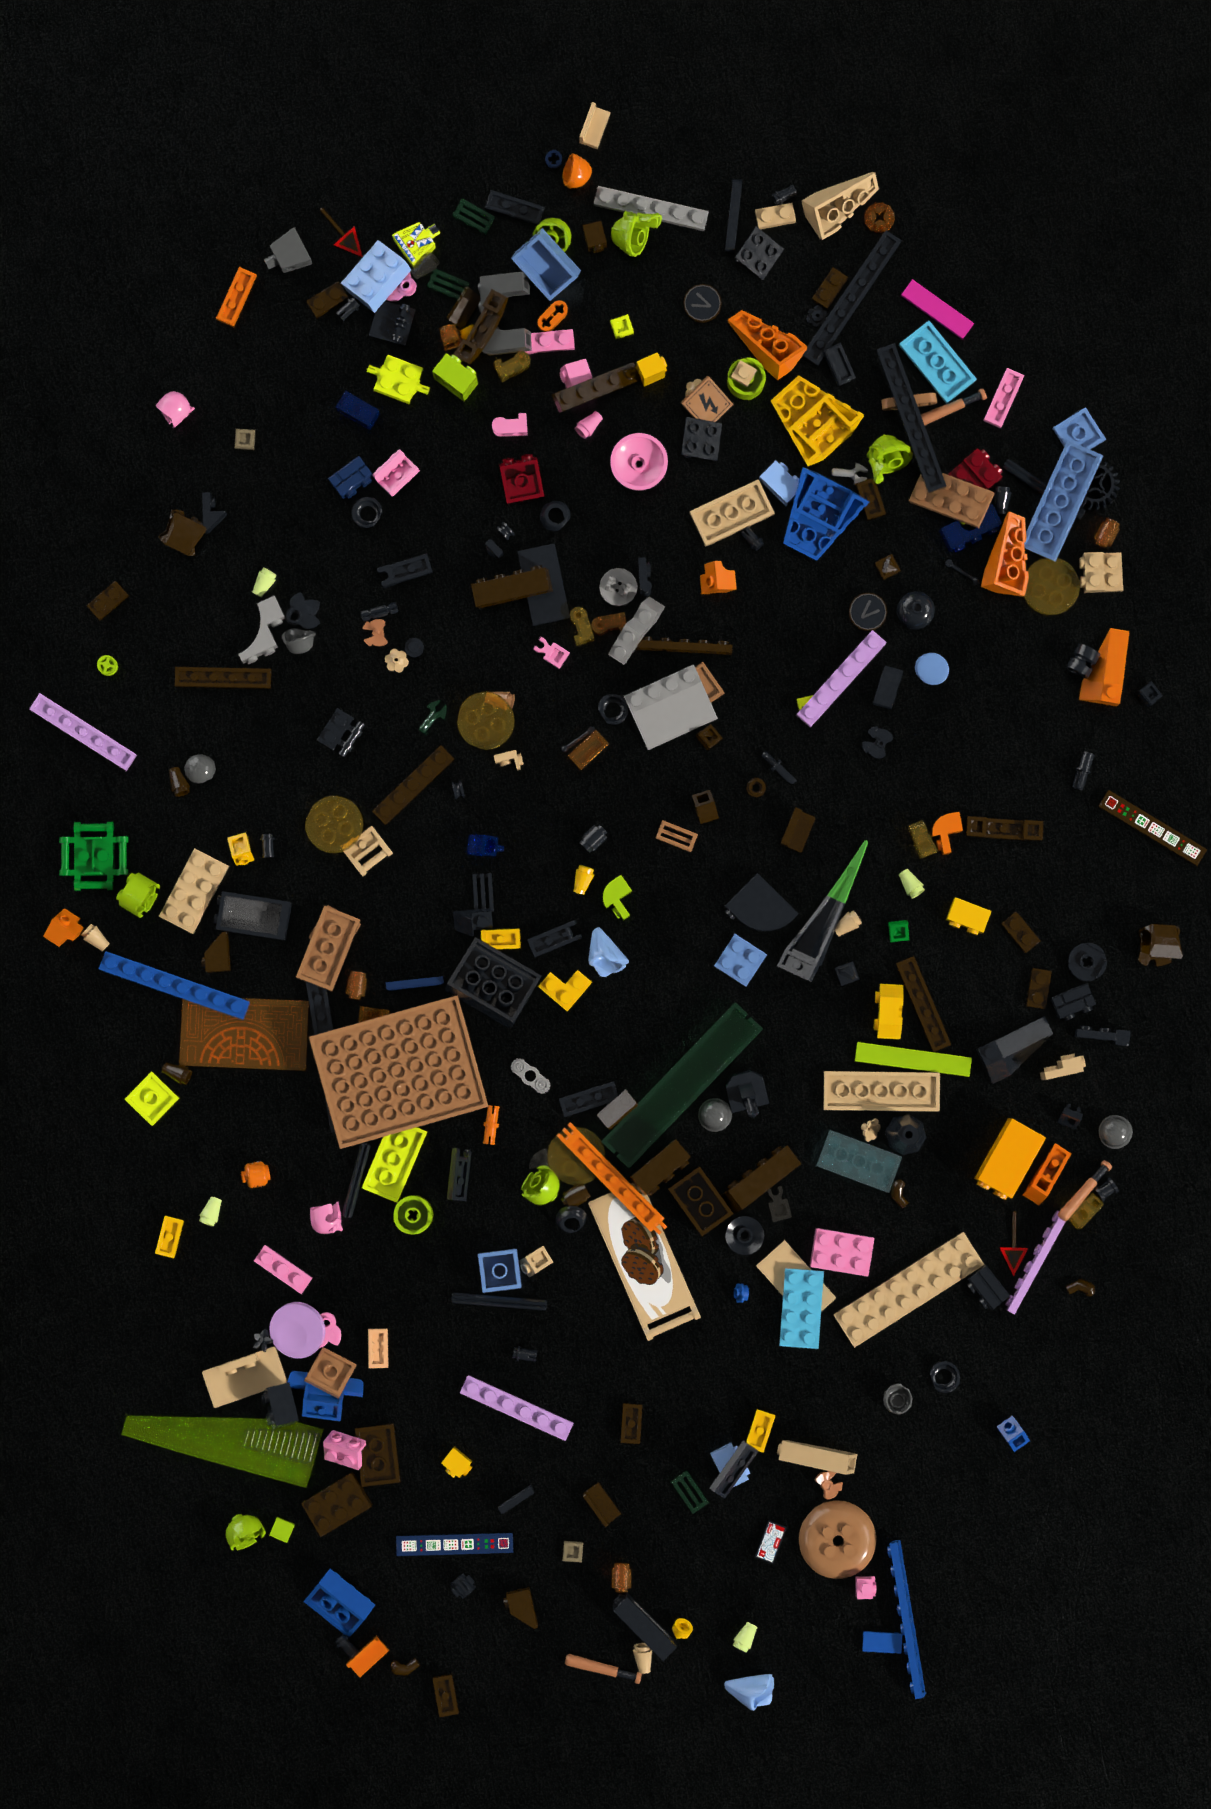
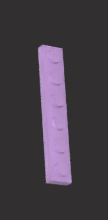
M872 630L796 716L811 728L887 642Z
M40 693L30 707L31 711L126 771L137 756L129 749Z
M1058 1210L1052 1217L1054 1222L1051 1228L1047 1227L1042 1236L1045 1239L1041 1245L1038 1244L1033 1252L1035 1255L1033 1261H1028L1024 1268L1026 1273L1023 1279H1018L1014 1287L1017 1290L1013 1296L1010 1295L1005 1303L1007 1306L1006 1310L1013 1314L1016 1313L1066 1222L1058 1217L1060 1212Z
M470 1375L467 1376L460 1392L467 1397L566 1441L573 1426V1422Z

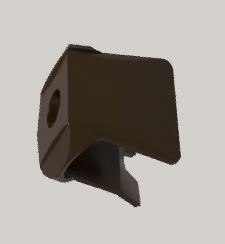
M171 510L166 531L162 532L158 537L163 544L187 556H194V547L207 529L196 517L189 519L184 516V511Z
M1151 924L1140 929L1141 946L1138 957L1139 962L1147 966L1149 961L1153 959L1155 966H1163L1171 963V958L1181 959L1183 954L1179 940V927Z

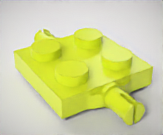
M387 355L381 368L369 365L367 372L377 375V382L374 387L375 392L410 404L413 395L417 391L428 395L430 387L420 384V377L423 372L422 367Z

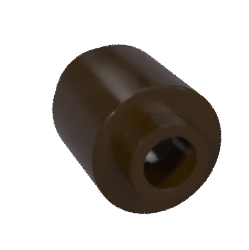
M577 1184L564 1191L561 1200L565 1207L579 1206L591 1196L584 1184Z

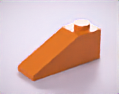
M1055 1143L1031 1179L1023 1196L1040 1205L1048 1197L1071 1153Z

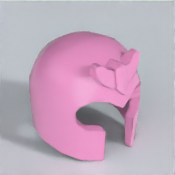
M175 391L165 394L155 405L161 410L167 422L173 424V428L195 409L189 405L184 395Z
M336 1202L333 1206L332 1204L310 1208L311 1225L316 1232L330 1234L343 1230L339 1202Z

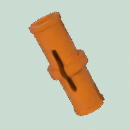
M488 1105L486 1122L483 1125L485 1126L483 1144H488L490 1136V1144L495 1145L496 1128L499 1127L497 1119L500 1107L494 1106L492 1114L493 1106Z

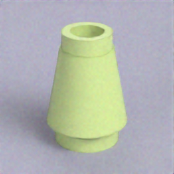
M263 567L262 571L258 573L252 592L262 597L276 581V574Z
M909 869L899 874L908 896L910 895L911 898H915L924 892L923 884Z
M211 1196L199 1215V1221L214 1227V1224L218 1221L222 1200Z
M747 1622L734 1638L733 1646L747 1653L748 1649H751L757 1627Z

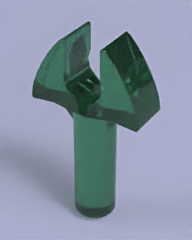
M440 700L434 701L427 706L430 709V714L419 728L422 733L428 730L436 718L441 717L443 720L445 719L446 705L440 712L435 713V708L441 702Z

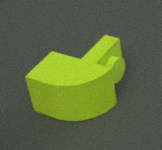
M622 875L612 880L606 886L603 893V902L606 909L613 905L612 911L618 919L621 917L625 920L630 914L620 899L632 892Z

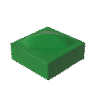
M907 920L888 922L890 942L909 940Z

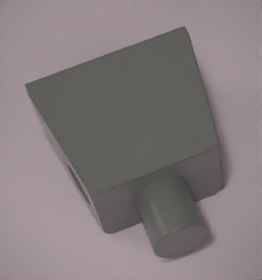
M295 227L270 245L273 255L264 259L268 269L279 265L283 273L313 264Z

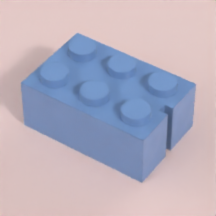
M543 228L530 238L529 242L527 241L511 258L549 301L573 282L581 271Z

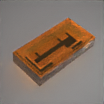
M594 730L568 757L582 770L609 743L597 730Z

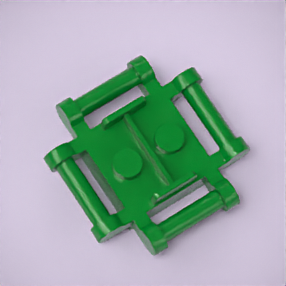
M74 822V837H59V843H61V870H59V876H74L75 891H81V889H107V891L114 890V876L128 875L126 852L128 837H114L113 822H107V824H81V822ZM107 831V837H81V832ZM115 843H119V869H115ZM69 844H74V870H69ZM81 876H107V881H81Z

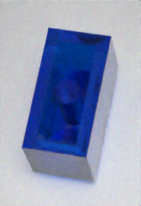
M347 391L344 392L336 406L339 413L371 430L380 415L378 409Z

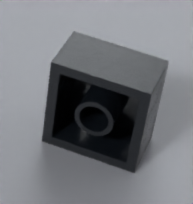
M290 1382L268 1387L264 1390L261 1399L263 1407L267 1406L266 1420L268 1426H272V1430L293 1425L299 1420Z

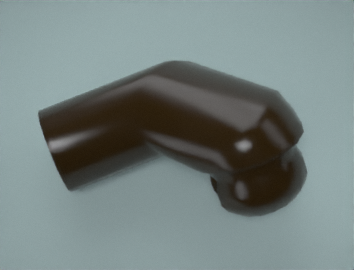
M897 1179L891 1185L890 1195L903 1209L909 1202L902 1196L903 1188L905 1187L904 1181Z
M1083 1279L1065 1286L1069 1295L1078 1290L1084 1292L1087 1296H1092L1095 1293V1286Z
M413 1658L407 1664H400L397 1660L390 1664L392 1673L404 1676L409 1675L420 1666L416 1658Z

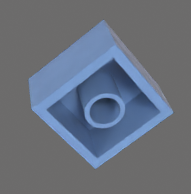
M517 1248L478 1253L483 1293L522 1287Z

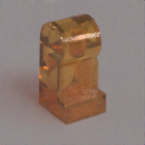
M455 324L439 328L444 350L453 349L460 345L462 340L459 329L456 328Z
M625 612L595 618L591 623L593 632L597 635H604L607 631L620 629L621 633L626 624Z

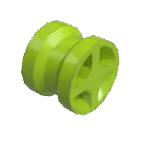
M104 655L99 658L97 668L102 674L111 676L117 672L118 664L113 657Z

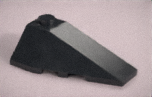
M1044 1016L975 1049L991 1083L994 1084L1010 1076L1053 1032Z

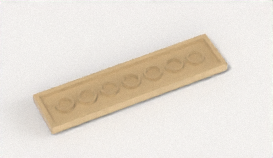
M962 1232L833 1315L855 1348L976 1271L984 1263L965 1233Z

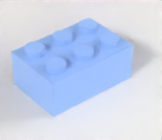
M378 240L341 284L350 295L375 313L411 269L403 258Z

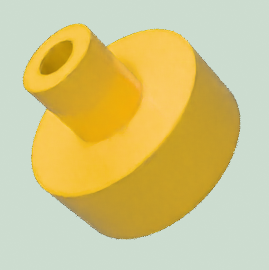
M679 1618L673 1624L672 1631L677 1639H686L692 1633L693 1626L688 1620Z

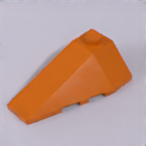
M743 310L728 319L730 326L763 365L764 369L777 380L792 371L807 350V346L791 333L785 334L774 325L771 327L762 323V319Z
M1007 512L985 567L981 587L995 593L1025 596L1029 576L1025 560L1028 559L1024 547V542L1026 541L1024 517Z
M1110 628L1098 651L1100 657L1096 664L1091 666L1093 670L1089 678H1083L1079 700L1111 706H1118L1120 704L1129 631Z

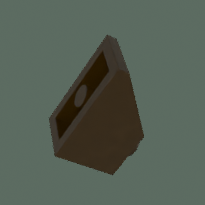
M222 932L205 951V957H202V968L206 969L207 973L231 971L228 932Z
M530 1587L507 1592V1597L504 1598L506 1610L509 1609L511 1615L533 1629L538 1628Z

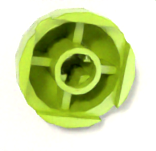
M547 218L537 225L533 236L543 228L564 252L568 249L572 235L570 228L564 221L557 218Z
M545 1165L539 1166L537 1168L539 1171L535 1174L531 1172L521 1187V1190L524 1192L522 1196L537 1205L553 1201L559 1191L560 1183L557 1175Z
M238 1514L234 1516L226 1529V1538L231 1550H234V1547L237 1550L247 1548L257 1542L255 1538L259 1535L263 1538L266 1534L260 1520L251 1515L243 1516Z

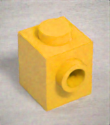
M455 1446L441 1462L447 1468L445 1471L452 1477L457 1476L460 1478L462 1474L466 1476L472 1469L470 1466L472 1460Z

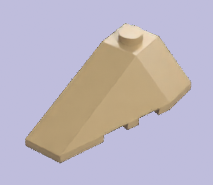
M871 172L820 190L802 200L805 217L821 240L837 232L842 227L841 224L847 218L850 219L854 215L853 211L859 205H864L879 189L875 173Z

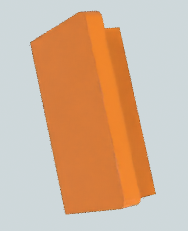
M375 1636L347 1662L346 1666L348 1668L351 1667L361 1677L389 1649Z

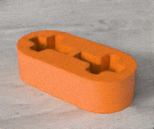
M558 300L551 304L538 319L540 331H552L566 317L568 313L566 303ZM563 306V313L558 312L554 316L553 314L556 312L555 307ZM551 317L550 327H542V320L547 321Z

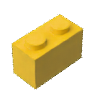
M658 352L637 361L636 369L644 387L665 378L667 364L664 357H660Z
M955 897L946 920L950 921L949 925L960 928V926L968 928L967 932L978 935V933H984L992 911Z

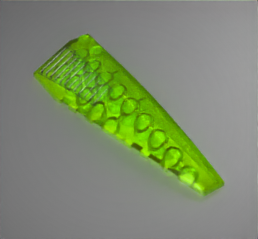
M127 1416L122 1435L305 1488L309 1484L323 1433L322 1428L300 1422L272 1430V1426H268L266 1418Z

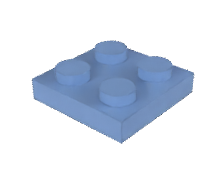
M1086 407L1053 427L1054 432L1064 447L1068 440L1091 450L1106 440Z
M734 934L714 967L746 987L767 954Z

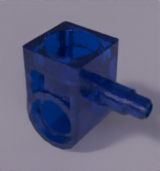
M469 835L467 854L496 856L497 852L504 851V846L498 844V837Z

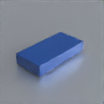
M863 1631L862 1651L901 1654L902 1634Z

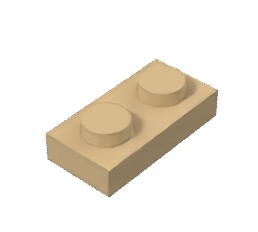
M793 203L755 210L757 225L760 230L796 223Z

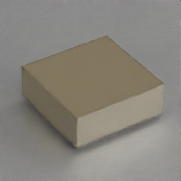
M236 429L235 449L254 450L255 430Z
M564 1541L562 1561L582 1563L583 1542Z

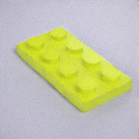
M415 1127L384 1136L362 1188L398 1203L427 1131Z

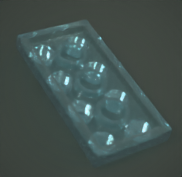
M829 1130L816 1166L889 1193L902 1156Z

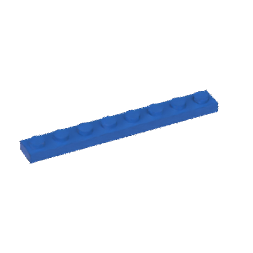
M106 951L99 970L241 1020H244L250 1002Z
M893 1540L890 1546H888V1556L892 1558L893 1562L891 1574L896 1580L894 1593L899 1598L897 1611L898 1615L902 1616L903 1624L900 1625L902 1636L905 1635L906 1643H904V1653L909 1658L907 1671L912 1676L910 1689L911 1693L915 1695V1699H920L926 1695L901 1541Z

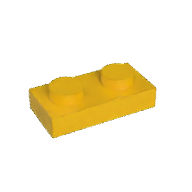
M520 928L481 930V941L495 949L521 948Z
M169 1216L164 1217L155 1254L175 1258L184 1220Z
M759 1409L756 1410L746 1442L760 1452L764 1453L775 1415Z

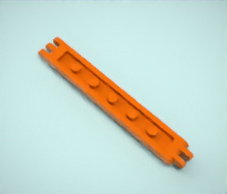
M570 1122L568 1127L573 1131L570 1133L564 1128L562 1131L567 1136L564 1138L560 1133L556 1136L650 1232L655 1230L660 1235L662 1232L657 1226L660 1224L666 1229L667 1226L662 1222L665 1218Z

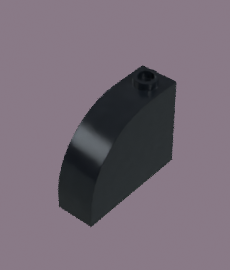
M758 873L725 906L727 909L725 913L732 920L736 918L744 926L764 932L780 929L789 924L798 915Z

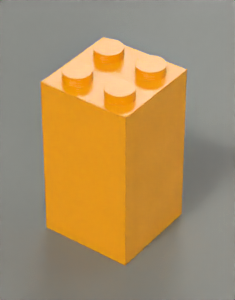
M1008 1118L974 1178L978 1181L977 1185L986 1190L990 1188L995 1190L993 1194L1002 1199H1012L1046 1137L1020 1122Z

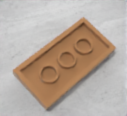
M942 473L946 487L927 493L920 474L909 499L910 503L980 528L993 499L994 492Z
M324 906L296 978L333 991L360 919Z

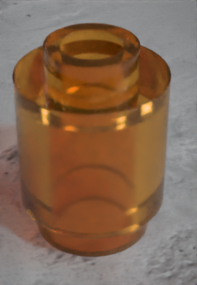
M1110 518L1102 521L1094 537L1097 540L1096 544L1103 548L1112 546L1119 532L1120 524Z
M351 971L346 987V994H349V998L360 1000L361 996L365 997L366 973Z
M615 1563L614 1568H612V1588H615L616 1592H627V1589L631 1588V1569L628 1563Z

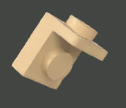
M516 750L494 755L496 764L500 763V766L511 764V760H515L517 770H521L520 765H523L521 753L517 754Z
M544 1246L521 1259L519 1263L521 1264V1270L528 1277H531L553 1263Z

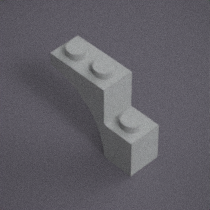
M275 596L257 603L261 618L260 628L254 642L239 654L243 663L251 664L258 660L257 657L263 654L265 656L271 655L278 648L269 626L277 627L281 625L285 616Z
M651 597L644 600L634 617L625 624L608 655L623 665L626 664L639 642L657 622L665 606Z

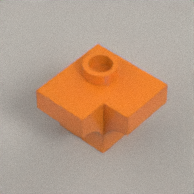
M721 561L704 564L705 574L700 575L702 594L727 593L736 590L735 571L725 569Z
M64 908L52 919L43 937L60 947L67 939L74 941L82 933L84 927L78 924L79 917Z

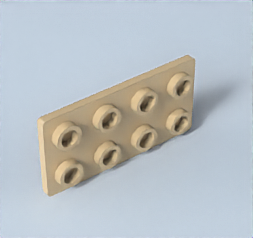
M275 1346L268 1348L266 1352L259 1351L202 1372L214 1408L260 1393L268 1387L287 1383Z

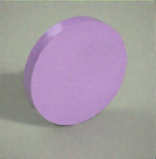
M291 1302L285 1304L276 1311L270 1322L269 1330L270 1337L274 1340L273 1344L281 1353L292 1358H305L312 1355L320 1348L325 1338V1324L321 1315L315 1308L306 1303Z

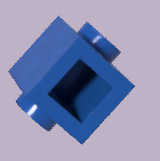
M1013 1416L997 1426L1001 1435L1014 1452L1030 1441Z

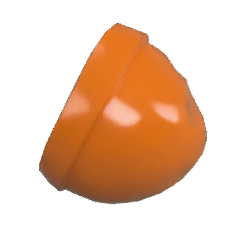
M572 153L565 164L562 174L565 186L570 189L583 186L589 180L592 168L585 159Z

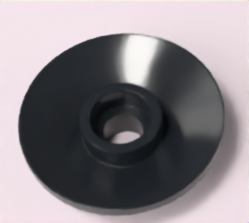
M741 1216L732 1220L728 1225L725 1233L726 1242L735 1253L749 1255L761 1247L764 1240V1231L761 1224L754 1218ZM742 1232L748 1233V1237L746 1239L741 1238Z

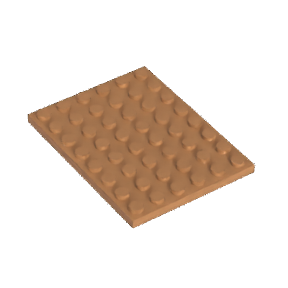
M458 995L309 1037L339 1149L489 1107Z

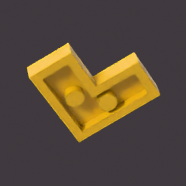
M578 970L566 984L550 972L538 987L568 1011L592 982Z

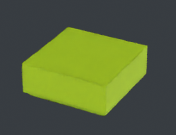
M277 1517L269 1536L287 1543L295 1524Z

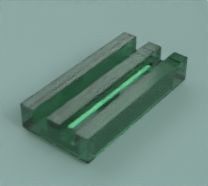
M461 199L460 204L453 213V217L485 235L495 220V216L464 199ZM463 206H466L469 209L489 219V222L477 216L476 214L470 212L469 210L463 208ZM460 211L474 218L475 220L481 222L482 224L486 225V227L483 228L475 222L460 215Z
M434 268L427 287L458 300L460 295L434 285V281L459 291L461 294L465 287H469L470 284ZM438 275L452 282L464 286V288L451 284L447 281L437 278L436 276Z
M687 1470L671 1481L693 1514L709 1503ZM685 1476L687 1477L689 1482L692 1484V1486L702 1499L703 1502L701 1504L697 1500L689 1486L684 1481L683 1478ZM678 1481L682 1483L688 1494L691 1496V1498L697 1505L695 1508L691 1505V1503L689 1502L681 1488L678 1486Z

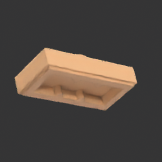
M368 1329L369 1368H388V1329Z

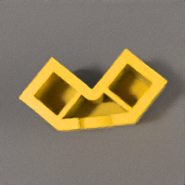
M880 984L879 992H875V1003H878L879 1007L878 1019H874V1030H877V1038L901 1039L903 985Z

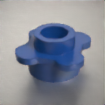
M737 1283L734 1288V1298L737 1303H743L748 1300L749 1289L747 1285Z

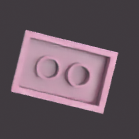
M816 1228L810 1267L868 1276L874 1238Z

